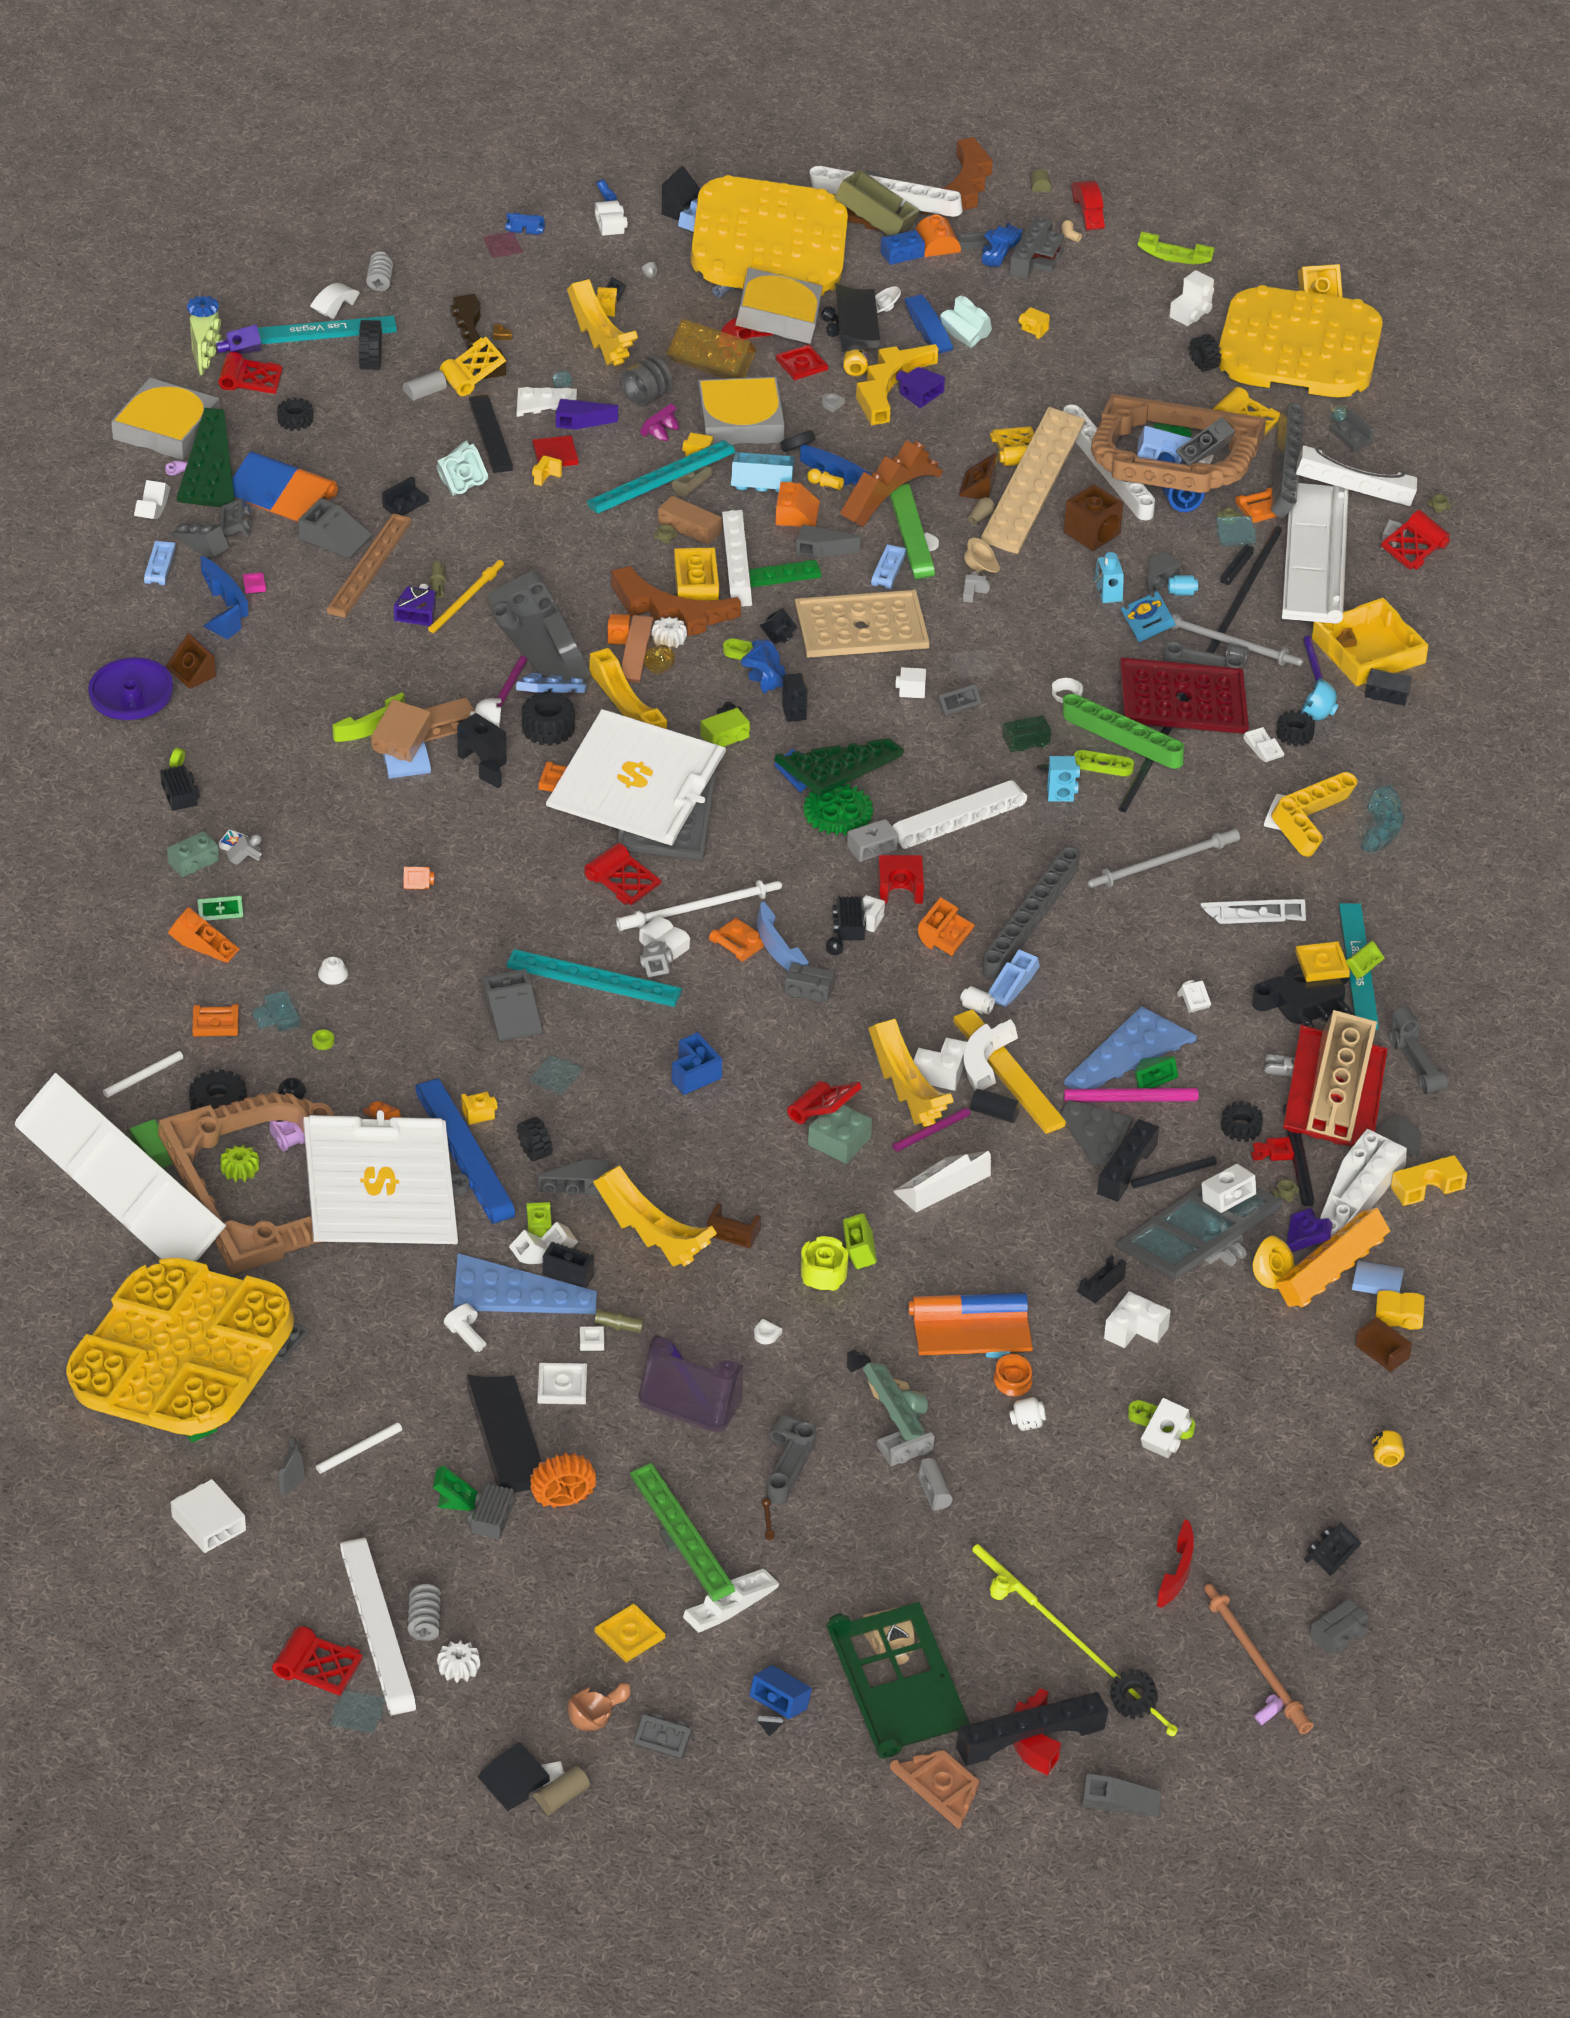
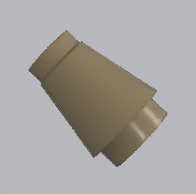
M987 497L979 499L967 517L968 521L977 525L994 513L995 504Z

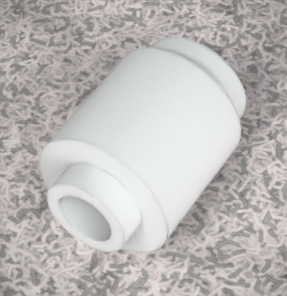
M973 986L964 989L960 997L963 1007L970 1010L973 1009L981 1015L983 1013L990 1014L995 1004V998L991 997V994Z

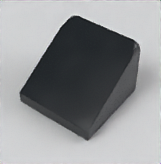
M495 760L480 762L479 778L497 788H501V771Z

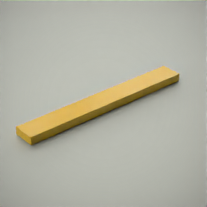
M973 1009L958 1014L953 1018L955 1025L968 1040L980 1027L985 1025ZM1002 1046L990 1055L987 1061L988 1064L1044 1133L1047 1134L1065 1127L1066 1121L1005 1047Z

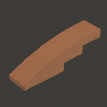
M637 615L632 617L621 667L627 682L641 683L646 661L645 655H648L653 617Z

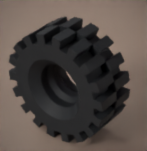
M380 320L360 321V369L380 370L382 355Z
M219 1069V1072L216 1073L214 1070H209V1074L203 1072L200 1074L201 1078L196 1076L194 1083L191 1082L190 1084L191 1111L211 1105L212 1109H216L221 1105H230L232 1102H240L247 1098L245 1081L241 1080V1076L238 1074L233 1076L232 1071L224 1073V1069ZM216 1094H223V1095H224V1096H222V1097H212L213 1095H216Z

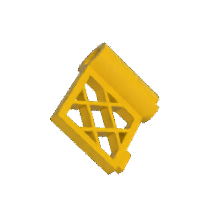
M481 337L472 344L473 347L455 360L448 359L440 366V371L444 374L445 379L460 396L471 394L477 382L506 361L487 337ZM488 345L487 352H480V349ZM485 357L483 363H476L478 358ZM490 357H498L494 362L489 363ZM472 358L471 364H463L465 360ZM481 368V371L473 376L474 369Z
M1235 387L1213 408V410L1272 418L1273 420H1266L1265 435L1278 423L1281 414L1273 408L1269 409L1249 398L1246 390L1241 387ZM1251 406L1257 411H1248L1247 408Z
M1031 426L995 429L993 433H990L991 441L996 442L999 449V463H1003V466L1019 465L1034 436Z

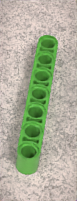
M909 483L902 484L890 494L914 579L918 580L935 576L932 558Z
M1068 694L1063 697V717L1065 720L1169 768L1176 769L1183 766L1184 744L1079 695Z

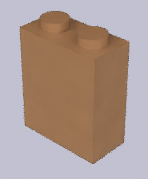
M392 699L371 736L373 750L380 754L391 755L398 760L412 762L433 725L431 711Z

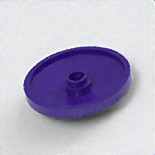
M136 657L119 659L104 665L92 676L88 686L89 698L93 707L107 717L120 720L144 718L158 712L168 704L173 695L172 676L162 664L150 659Z

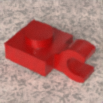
M1289 1137L1267 1138L1266 1143H1253L1254 1152H1251L1253 1161L1263 1160L1267 1156H1269L1270 1161L1293 1160L1294 1156Z

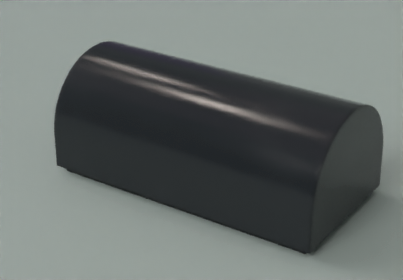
M976 1088L970 1110L1014 1123L1019 1115V1101Z

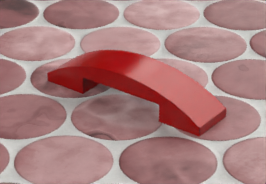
M1184 1519L1178 1536L1176 1552L1182 1554L1175 1576L1165 1573L1159 1590L1157 1607L1162 1608L1171 1602L1182 1590L1188 1579L1194 1549L1193 1530L1189 1520Z

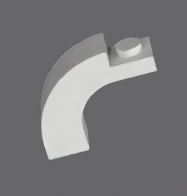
M1011 1019L998 1024L993 1029H990L988 1024H985L968 1040L963 1057L967 1077L974 1090L976 1088L984 1090L996 1083L993 1069L987 1061L995 1050L1018 1039L1015 1024Z

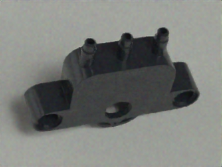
M1300 964L1287 968L1284 972V977L1279 976L1254 986L1252 1006L1256 1010L1267 1011L1278 1007L1290 1022L1303 1024L1307 1027L1314 1028L1312 1020L1321 1017L1324 1021L1328 1022L1333 1010H1341L1343 1013L1353 1014L1344 1001L1346 991L1344 985L1347 984L1349 977L1306 982L1304 977H1294L1297 974H1303Z

